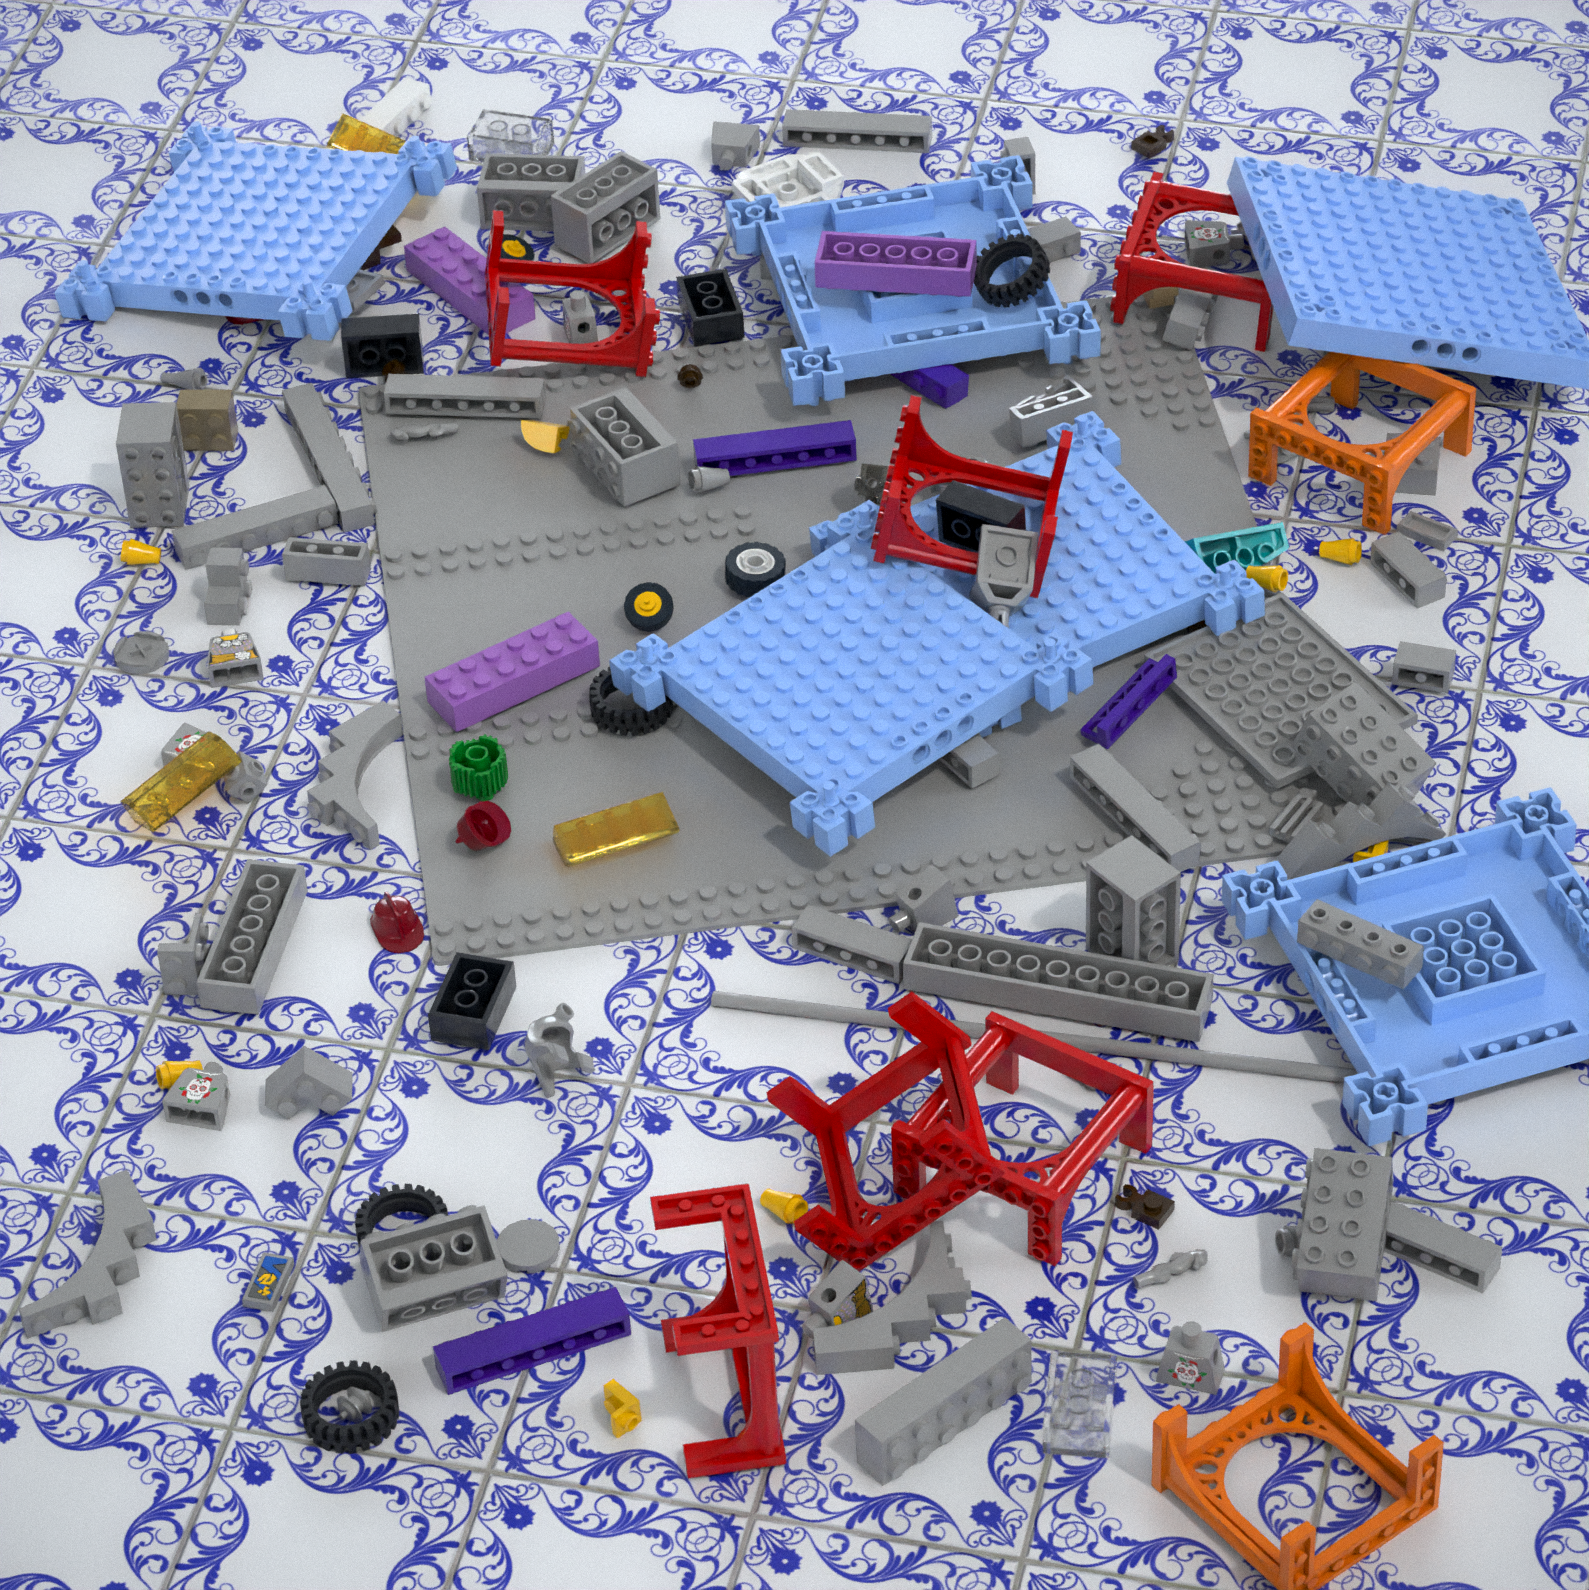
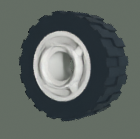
M746 542L735 546L734 549L729 551L725 559L726 584L736 594L750 598L785 576L786 560L783 557L784 554L778 548L768 543Z

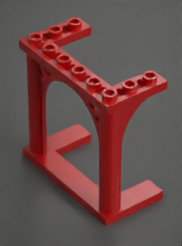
M1153 171L1150 181H1145L1143 195H1140L1137 210L1133 212L1132 225H1128L1126 240H1122L1120 255L1117 254L1114 270H1118V276L1115 275L1112 290L1116 291V296L1112 297L1110 311L1114 312L1113 322L1123 324L1129 306L1137 297L1147 291L1163 287L1183 288L1260 303L1255 350L1265 352L1270 339L1274 307L1264 281L1180 263L1168 256L1160 248L1156 239L1157 231L1161 224L1180 213L1214 211L1239 216L1231 194L1163 181V173ZM1143 252L1156 253L1155 255L1149 257H1144L1140 255Z
M493 210L485 266L490 366L501 367L502 359L635 368L636 376L646 377L647 368L652 367L653 351H650L651 346L656 345L657 332L654 330V325H659L660 309H656L655 298H646L647 291L644 289L645 274H642L643 269L648 267V253L645 252L646 248L651 247L652 233L647 232V223L636 221L634 234L628 244L612 257L596 263L569 264L501 259L504 215L503 211ZM500 282L578 287L592 291L613 304L620 315L621 324L611 336L592 343L576 344L505 339L510 304L509 288L500 287ZM621 290L626 292V294L615 296L612 292Z
M911 395L909 405H903L899 421L904 422V427L898 426L894 441L899 443V448H893L870 548L876 550L873 561L885 563L887 555L976 576L978 553L957 549L936 541L920 529L911 514V501L917 493L929 486L951 483L954 480L964 484L1044 502L1037 539L1033 590L1029 596L1038 598L1055 536L1058 517L1055 516L1057 499L1071 447L1073 432L1062 430L1050 477L988 464L954 455L939 446L929 436L923 426L920 415L922 397ZM910 472L917 473V474H919L920 476H922V478H923L924 480H923V481H919V480L913 479V478L909 475V473H910Z
M912 991L887 1008L891 1019L921 1041L909 1051L830 1105L791 1076L766 1092L768 1102L816 1136L830 1197L831 1213L818 1204L794 1221L795 1230L837 1261L844 1260L857 1271H861L1005 1174L1003 1164L991 1155L968 1067L965 1050L972 1046L970 1036ZM940 1068L953 1125L943 1119L921 1134L919 1140L923 1148L943 1162L941 1167L919 1192L900 1203L889 1206H877L868 1203L858 1189L845 1132ZM881 1215V1219L872 1224L873 1220Z
M991 1011L985 1018L984 1034L965 1054L974 1087L986 1074L987 1084L1013 1095L1019 1088L1020 1055L1112 1095L1076 1140L1065 1150L1052 1157L1034 1162L1017 1163L998 1160L1003 1164L1005 1174L981 1189L982 1192L990 1193L1011 1205H1016L1028 1211V1254L1037 1260L1056 1266L1062 1259V1223L1080 1183L1118 1134L1119 1142L1145 1154L1151 1149L1153 1141L1154 1081ZM943 1081L907 1123L897 1120L891 1127L893 1192L902 1198H910L926 1185V1166L939 1170L943 1163L923 1148L919 1140L921 1134L943 1119L953 1125ZM1045 1168H1053L1050 1170V1176H1048ZM1026 1172H1035L1039 1175L1040 1181L1036 1182L1023 1175Z
M749 1183L650 1197L655 1230L719 1221L722 1222L726 1276L719 1294L709 1305L692 1316L661 1320V1329L666 1353L677 1351V1356L731 1349L745 1427L736 1437L683 1444L687 1477L694 1478L787 1464L779 1422L774 1342H779V1332Z

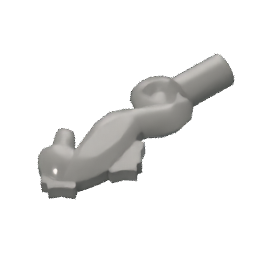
M411 422L407 425L391 429L390 435L396 440L405 441L409 437L419 438L427 434L432 437H438L442 434L458 432L457 422L443 424L428 423L422 426L416 422Z
M1196 1249L1186 1253L1174 1252L1170 1258V1263L1157 1264L1150 1271L1133 1276L1134 1284L1138 1289L1155 1282H1167L1170 1280L1171 1274L1184 1273L1192 1266H1194L1195 1270H1199L1208 1261L1207 1251Z

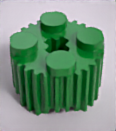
M487 734L479 736L478 740H466V743L463 740L456 741V744H452V748L449 749V768L454 792L464 793V796L470 795V798L476 796L480 801L493 799L494 794L497 793L496 791H501V787L504 788L508 780L505 749L502 748V745H498L497 738H493L491 735L487 737Z

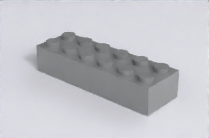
M247 859L196 982L201 1008L259 1015L308 891L304 865Z
M1004 1317L855 1419L857 1463L884 1486L892 1479L902 1476L908 1468L918 1461L925 1460L931 1452L941 1445L951 1442L958 1433L967 1427L974 1426L981 1417L993 1409L1000 1408L1007 1399L1017 1392L1024 1391L1032 1383L1031 1339Z

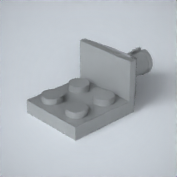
M982 524L976 581L970 591L969 598L978 607L1009 628V616H1012L1025 606L1033 590L1038 532Z

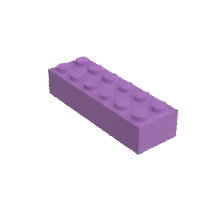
M445 226L404 245L406 270L488 334L485 288L487 258ZM500 282V287L509 288L510 304L506 333L535 320L533 294L519 283Z
M822 231L814 262L816 288L849 289L853 291L865 290L971 297L977 267V241L972 239Z
M568 611L425 676L427 702L455 732H458L599 667L598 640Z

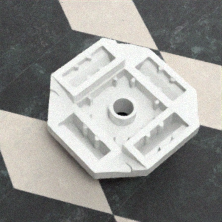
M819 151L810 152L808 155H785L743 170L737 179L732 182V191L740 199L745 198L746 202L755 201V196L774 193L780 208L840 198L844 186V175Z

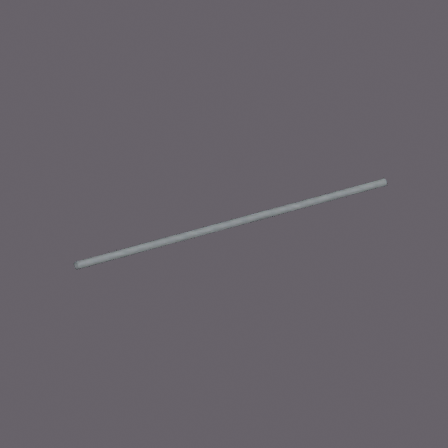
M713 991L711 998L712 1006L904 1029L891 1019L889 1013L885 1011ZM948 1019L972 1038H980L985 1032V1024ZM1037 1030L1086 1052L1344 1083L1345 1077L1358 1074L1353 1068Z

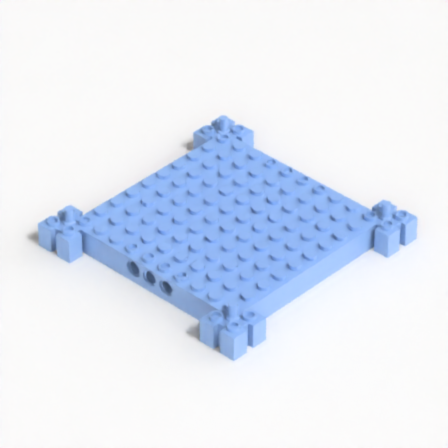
M195 121L181 136L182 139L178 140L168 152L174 174L100 266L96 269L95 265H88L87 260L78 262L69 274V278L64 280L54 292L62 318L80 319L83 315H87L89 320L107 321L115 311V307L279 320L281 321L285 337L304 338L306 334H311L312 339L331 341L339 330L338 322L341 323V318H348L352 312L346 287L415 193L418 191L419 195L437 196L445 186L444 179L449 180L457 170L451 143L433 141L425 146V143L420 141L418 136H412L400 148L399 154L363 152L361 150H330L317 147H287L274 144H243L236 142L233 129L216 126L208 131L207 127H201V123Z
M1020 155L1000 158V163L992 164L991 160L972 162L971 178L779 208L774 193L755 196V201L746 202L745 198L725 201L726 227L730 237H732L736 254L752 253L754 256H759L763 253L798 347L781 349L782 377L786 387L789 388V396L793 406L807 404L817 406L819 404V397H822L824 401L845 398V381L878 377L891 373H903L910 370L1031 352L1039 349H1044L1049 364L1064 363L1070 365L1073 363V355L1080 359L1100 356L1101 330L1096 319H1092V310L1087 300L1067 303L1066 309H1063L1050 278H1048L1047 282L1043 281L1044 287L1042 289L1036 288L1037 294L1034 297L1028 295V301L1023 302L1021 299L1019 300V305L1013 306L1010 302L1009 307H1003L1002 304L1000 307L988 304L978 292L974 282L971 297L865 290L853 291L849 289L816 288L814 262L822 231L972 239L977 241L978 256H982L981 251L984 248L990 249L988 244L991 242L997 244L998 238L1003 237L1007 240V235L1011 234L1015 238L1017 234H1023L1024 237L1026 235L1030 236L1019 211L1032 208L1033 183L1028 172H1025V166ZM1013 257L1002 263L992 274L989 284L1002 285L1018 279L1028 270L1032 263V257Z
M1094 411L1074 418V425L1064 422L1047 429V450L1006 466V468L1050 477L1062 430L1073 432L1071 447L1057 499L1055 516L1058 517L1055 536L1039 597H1029L1024 607L1012 616H1009V629L1035 648H1037L1036 642L1054 631L1069 642V649L1077 648L1092 659L1093 668L1204 619L1205 624L1211 628L1212 632L1219 636L1221 633L1235 629L1236 621L1240 619L1246 624L1265 616L1264 590L1253 578H1247L1246 571L1235 559L1215 567L1216 574H1214L1114 468L1121 465L1120 439L1110 428H1104V422ZM969 485L1025 505L1026 531L1039 533L1043 501ZM939 495L914 504L910 508L912 517L920 529L931 538L940 542L936 510V498ZM852 510L841 513L838 518L843 515L853 517ZM827 520L809 528L811 551L814 556L829 548L827 525L832 523V521ZM919 563L973 602L969 595L976 581L975 575ZM1021 705L979 732L981 737L992 734V726L997 724L1003 729L1022 721Z
M867 500L852 510L853 517L843 515L827 525L829 548L676 644L668 648V644L652 633L636 643L637 651L634 652L626 649L609 660L613 685L626 696L633 693L634 702L649 712L666 702V695L796 798L790 802L793 828L807 839L814 835L815 845L830 857L848 846L849 836L853 835L858 839L875 828L873 802L951 750L1034 696L1036 702L1052 712L1068 701V692L1071 691L1078 695L1093 685L1092 659L1077 648L1069 649V642L1054 631L1036 642L1037 648H1035L919 563L887 555L885 563L873 561L876 550L870 548L880 507L871 500Z
M1551 787L1530 792L1529 800L1522 801L1519 796L1497 801L1494 825L1287 880V874L1278 860L1256 866L1254 874L1248 875L1245 869L1222 875V903L1230 916H1236V926L1243 938L1247 940L1267 934V927H1270L1358 1074L1344 1078L1343 1105L1353 1121L1358 1120V1131L1368 1147L1390 1141L1392 1132L1395 1131L1402 1134L1403 1137L1425 1131L1428 1104L1589 1059V889L1564 854L1574 851L1577 824L1567 810L1560 811L1561 801ZM1318 899L1423 945L1422 969L1403 990L1298 943V920Z

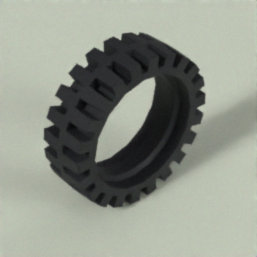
M1011 234L1007 235V240L1003 237L998 238L997 244L991 242L988 244L989 250L984 248L981 251L982 256L977 255L974 284L982 298L988 304H994L995 307H1000L1001 304L1003 307H1009L1010 302L1013 306L1019 305V300L1021 299L1023 302L1028 301L1027 296L1032 295L1034 297L1037 294L1036 288L1042 289L1044 287L1043 281L1047 282L1049 278L1050 262L1040 243L1029 235L1024 237L1023 234H1017L1015 238ZM1013 257H1032V263L1028 270L1018 279L1002 285L989 284L992 274L1002 263Z
M610 666L608 667V672L603 669L599 672V676L593 678V683L590 684L589 703L592 718L594 717L595 723L600 724L602 729L606 730L609 728L610 733L616 734L620 730V735L627 736L628 732H632V736H638V731L647 734L650 733V727L654 731L659 729L660 724L664 725L667 722V718H670L672 715L673 701L666 695V702L649 712L644 708L624 710L607 704L604 700L609 694L619 690L613 685Z
M406 1183L404 1189H400L399 1184L392 1185V1191H388L386 1187L379 1189L380 1196L375 1192L369 1195V1201L364 1200L361 1203V1209L357 1210L355 1229L358 1246L360 1247V1240L365 1239L368 1234L372 1233L374 1226L386 1216L408 1211L424 1214L428 1218L437 1214L448 1216L446 1204L443 1203L439 1195L435 1196L433 1190L428 1189L425 1192L424 1186L417 1185L415 1190H413L412 1184Z
M350 1360L347 1367L344 1366L343 1361L337 1362V1369L334 1370L331 1365L324 1367V1375L319 1371L313 1375V1381L309 1379L305 1384L306 1389H303L301 1393V1416L308 1437L310 1439L313 1438V1442L317 1446L322 1444L324 1450L331 1451L335 1447L336 1453L343 1454L345 1448L349 1449V1454L357 1453L356 1447L361 1446L364 1452L370 1450L371 1442L375 1446L381 1444V1436L387 1439L391 1435V1429L394 1430L396 1428L397 1419H399L398 1395L390 1375L386 1371L382 1373L381 1368L377 1365L371 1369L369 1362L363 1361L362 1365L358 1367L357 1360ZM349 1387L370 1391L382 1400L380 1409L371 1418L358 1424H333L324 1420L318 1414L320 1405L329 1396L342 1390H347Z

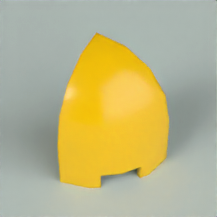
M521 420V431L525 440L531 447L549 453L559 452L561 450L559 447L561 440L568 438L569 426Z

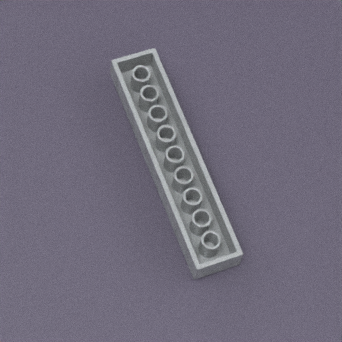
M921 922L918 923L903 962L904 989L1196 1042H1200L1213 1001L1214 974Z

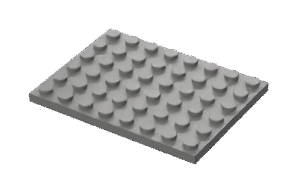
M1282 592L1265 600V616L1246 624L1240 619L1236 621L1235 629L1221 633L1219 636H1216L1211 628L1206 626L1144 654V663L1149 658L1159 662L1165 654L1175 658L1177 678L1169 687L1277 789L1315 772V769L1304 758L1300 757L1291 745L1308 715L1354 682H1357L1403 730L1417 724L1418 715Z

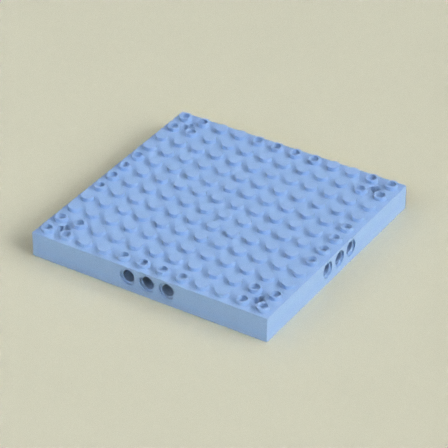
M1235 157L1227 180V186L1288 346L1589 389V340L1523 202L1519 199L1498 198L1492 194L1478 195L1467 190L1459 192L1441 186L1433 188L1421 183L1408 184L1396 179L1388 181L1371 175L1363 177L1353 175L1350 172L1337 173L1325 168L1311 169L1300 164L1292 166L1281 164L1274 160L1266 162L1253 157Z

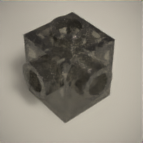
M862 463L860 475H856L855 491H858V496L865 499V501L871 500L876 505H880L889 466ZM877 482V485L872 488L873 484Z

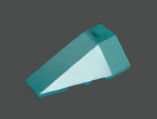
M1283 522L1197 537L1185 541L1214 574H1216L1215 567L1234 559L1246 571L1249 565L1262 566L1289 549Z

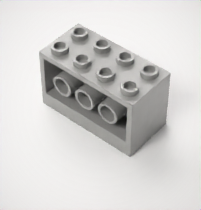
M620 151L551 195L555 246L591 264L632 238L636 221L646 222L647 227L660 220L657 169Z
M486 154L477 185L481 229H491L493 210L503 211L504 230L554 231L551 195L586 174L584 156Z
M627 387L570 408L571 420H569V427L573 438L570 444L573 453L584 461L586 468L595 473L598 481L604 484L609 489L612 497L617 498L624 507L681 485L678 442Z
M176 402L122 404L116 448L130 528L184 526L190 485Z
M1132 835L1121 842H1117L1108 850L1086 862V950L1091 953L1169 966L1179 960L1181 872Z
M469 1205L452 1215L437 1214L428 1218L427 1222L416 1225L414 1223H405L398 1226L394 1231L387 1233L382 1231L368 1234L365 1239L360 1240V1264L381 1332L505 1297L508 1275L485 1205L480 1207Z

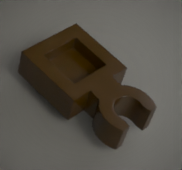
M1160 125L1154 133L1146 131L1131 141V149L1145 157L1152 158L1166 148V143L1174 140V130L1165 133V126Z
M1129 1184L1123 1186V1195L1127 1198L1120 1195L1115 1196V1206L1118 1209L1124 1211L1131 1210V1218L1158 1230L1175 1210V1201L1148 1189L1142 1195L1138 1193L1134 1186Z

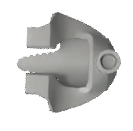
M566 1003L559 1004L556 1007V1012L552 1015L533 1021L528 1028L525 1038L526 1054L533 1065L546 1098L555 1095L554 1071L568 1068H581L582 1071L590 1074L595 1071L594 1058L576 1052L572 1047L574 1030L568 1021L574 1016V1012Z

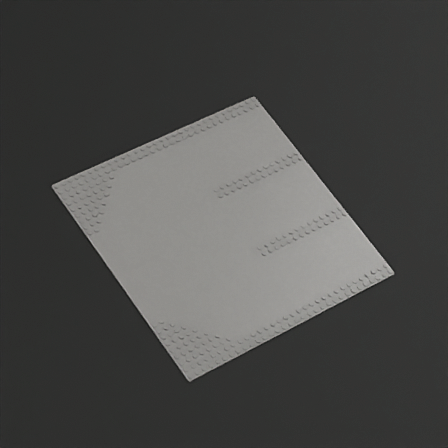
M1140 295L1129 306L1123 324L1113 322L1114 312L1110 311L1113 296L1080 300H1087L1092 310V319H1096L1101 330L1100 356L1080 359L1073 355V363L1070 365L1064 363L1049 364L1044 349H1039L1031 352H1021L952 364L969 375L968 396L947 409L890 374L845 381V398L824 401L822 397H819V404L817 406L809 404L793 406L789 396V388L786 387L782 377L781 349L798 347L794 335L653 351L652 367L647 368L646 377L636 376L635 368L550 363L541 366H525L516 369H499L491 372H474L458 375L544 378L546 401L542 418L386 414L384 400L386 384L361 387L359 389V398L372 497L377 508L375 519L434 964L437 966L450 965L456 952L496 959L798 919L807 905L825 909L835 914L899 906L896 897L897 893L931 864L950 879L954 898L1086 881V862L1129 836L1070 779V757L1097 745V743L1083 737L1080 729L1144 664V654L1190 634L1187 627L1093 667V685L1078 695L1071 691L1068 692V701L1052 712L1036 702L1035 696L1021 705L1022 721L1003 729L998 724L992 726V734L983 737L987 743L996 747L1000 753L999 775L972 789L938 759L873 802L875 828L858 839L853 835L849 836L848 846L831 857L815 845L814 835L807 839L793 828L790 802L796 798L674 701L671 717L667 718V722L664 725L660 724L659 729L654 731L650 727V733L647 734L638 731V736H632V732H628L627 736L620 735V730L613 734L609 732V728L604 730L600 727V724L595 723L590 711V684L593 683L595 676H599L600 671L604 669L608 672L610 659L626 649L634 652L637 651L636 643L652 633L665 641L669 648L748 599L749 597L736 594L726 584L725 559L729 551L734 549L735 546L746 542L768 543L771 546H775L784 554L783 557L786 560L785 575L815 557L811 551L810 527L827 520L833 522L838 519L841 513L851 511L867 500H871L880 507L893 448H899V443L894 442L898 426L904 427V422L899 421L903 405H909L911 395L922 397L920 415L923 426L929 436L939 446L960 457L967 455L984 456V461L988 460L989 464L1006 467L1047 450V440L1038 442L1034 446L1022 447L1012 437L1009 408L1032 395L1036 396V398L1043 395L1046 387L1050 385L1054 386V388L1063 383V378L1069 375L1093 397L1094 412L1104 422V428H1110L1120 439L1121 465L1114 468L1184 542L1192 538L1257 527L1194 346L1190 350L1162 340L1177 297L1174 296V305L1149 309L1143 295ZM1079 301L1061 302L1063 309H1066L1067 303ZM693 364L700 368L703 379L699 386L686 388L680 385L677 375L684 365ZM627 387L678 442L681 485L624 507L617 498L612 497L609 489L598 481L595 473L586 468L584 461L579 456H575L570 444L573 441L571 430H569L568 438L561 440L559 444L561 450L556 453H549L529 445L521 431V420L549 422L568 426L567 421L571 418L570 408L583 404L587 399L592 400L593 398H598ZM851 420L856 438V461L730 476L728 485L702 493L690 489L688 473L689 470L695 469L693 439ZM411 422H416L422 426L428 423L443 424L457 422L458 432L442 434L438 437H432L427 434L419 438L409 437L405 441L396 440L390 435L391 429L407 425ZM910 472V473H909V475H910L913 479H916V480H919V481H923V480H924V479L922 478V476H920V475L917 474V473H914V472ZM929 486L916 494L910 506L939 495L940 492L931 493ZM1270 561L1262 566H1271ZM510 569L508 576H506L505 570ZM646 582L658 583L665 587L672 596L674 605L672 618L667 625L651 632L640 631L633 627L627 620L624 611V602L629 591L638 584ZM1261 587L1264 590V600L1281 593L1280 591L1274 593ZM568 611L598 640L599 667L458 732H455L427 702L425 676ZM1168 687L1109 749L1104 748L1107 752L1112 753L1116 761L1123 768H1127L1140 784L1145 785L1149 793L1157 801H1161L1174 817L1179 818L1183 826L1191 834H1195L1199 838L1201 843L1200 863L1193 867L1279 856L1289 842L1269 835V827L1298 793L1303 795V800H1306L1308 797L1312 798L1313 804H1317L1318 801L1324 803L1323 812L1314 821L1319 825L1322 822L1329 825L1347 804L1316 771L1277 789L1171 687ZM620 690L609 694L604 700L607 704L618 709L635 710L642 708L634 702L633 693L626 696ZM1095 727L1092 731L1097 733V727ZM487 734V737L491 735L493 738H497L498 745H502V748L505 749L508 767V780L505 787H501V791H496L497 793L494 794L493 799L488 801L495 803L506 813L511 824V834L506 841L494 847L473 851L464 843L457 844L455 842L459 837L456 827L457 822L464 815V811L481 801L476 796L470 798V795L464 796V793L454 792L449 768V749L452 748V744H456V741L463 740L466 743V740H478L479 736ZM1307 810V812L1300 819V822L1297 824V826L1293 827L1292 830L1288 833V835H1291L1293 833V831L1298 827V825L1303 821V819L1308 815L1310 811Z

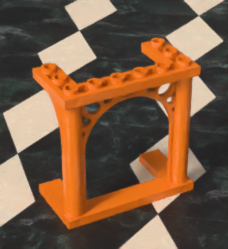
M1329 351L1265 411L1256 407L1250 413L1248 476L1271 486L1277 480L1278 446L1364 483L1362 526L1386 535L1391 530L1393 496L1404 473L1413 460L1444 431L1443 448L1465 457L1472 451L1476 388L1417 363L1412 364ZM1360 370L1437 401L1403 434L1392 440L1377 444L1358 445L1331 439L1320 433L1311 424L1307 416V407L1311 400L1330 382V397H1334L1335 403L1353 410L1358 405ZM1293 422L1301 423V424H1303V425L1300 426V425H1297V424H1295V423H1293ZM1366 452L1372 453L1375 457L1366 454Z
M1306 1322L1295 1329L1286 1331L1280 1338L1278 1382L1267 1389L1260 1390L1254 1398L1243 1405H1237L1228 1415L1220 1420L1211 1422L1202 1432L1192 1438H1187L1188 1412L1180 1404L1168 1411L1161 1412L1153 1420L1152 1486L1159 1493L1169 1488L1278 1590L1320 1589L1438 1508L1444 1442L1436 1435H1433L1409 1451L1407 1468L1357 1424L1331 1395L1313 1359L1314 1329ZM1288 1409H1292L1296 1414V1418L1292 1422H1283L1279 1415ZM1304 1415L1307 1417V1422L1312 1424H1303ZM1285 1432L1302 1433L1325 1440L1338 1448L1388 1492L1396 1502L1315 1556L1316 1528L1306 1520L1281 1537L1279 1550L1235 1509L1227 1496L1224 1476L1232 1457L1249 1442L1269 1434ZM1204 1464L1212 1465L1217 1469L1216 1472L1211 1474H1202L1195 1470ZM1214 1483L1217 1486L1212 1490L1208 1484Z

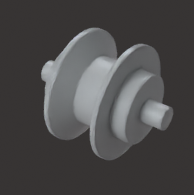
M349 1387L347 1389L348 1398L345 1396L337 1398L340 1412L339 1417L342 1420L347 1419L354 1423H360L362 1421L361 1412L365 1414L372 1412L369 1398L370 1393L367 1390L363 1391L355 1387Z

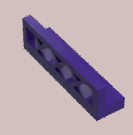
M1165 654L1159 662L1149 658L1080 729L1081 735L1109 749L1177 678L1175 658L1168 654ZM1095 727H1097V733L1092 731Z

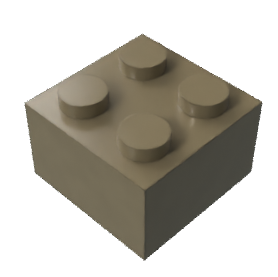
M180 390L177 410L184 451H234L238 435V425L232 390Z

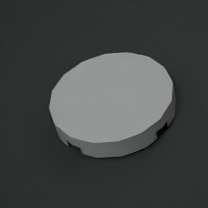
M151 631L135 632L134 636L128 639L127 636L121 638L115 645L113 654L117 667L122 671L130 674H147L163 667L169 659L170 651L168 643L165 642L164 637Z
M535 1219L520 1220L512 1223L503 1229L497 1238L504 1266L510 1271L519 1273V1270H527V1274L547 1269L556 1261L560 1249L559 1236L555 1229L546 1222Z

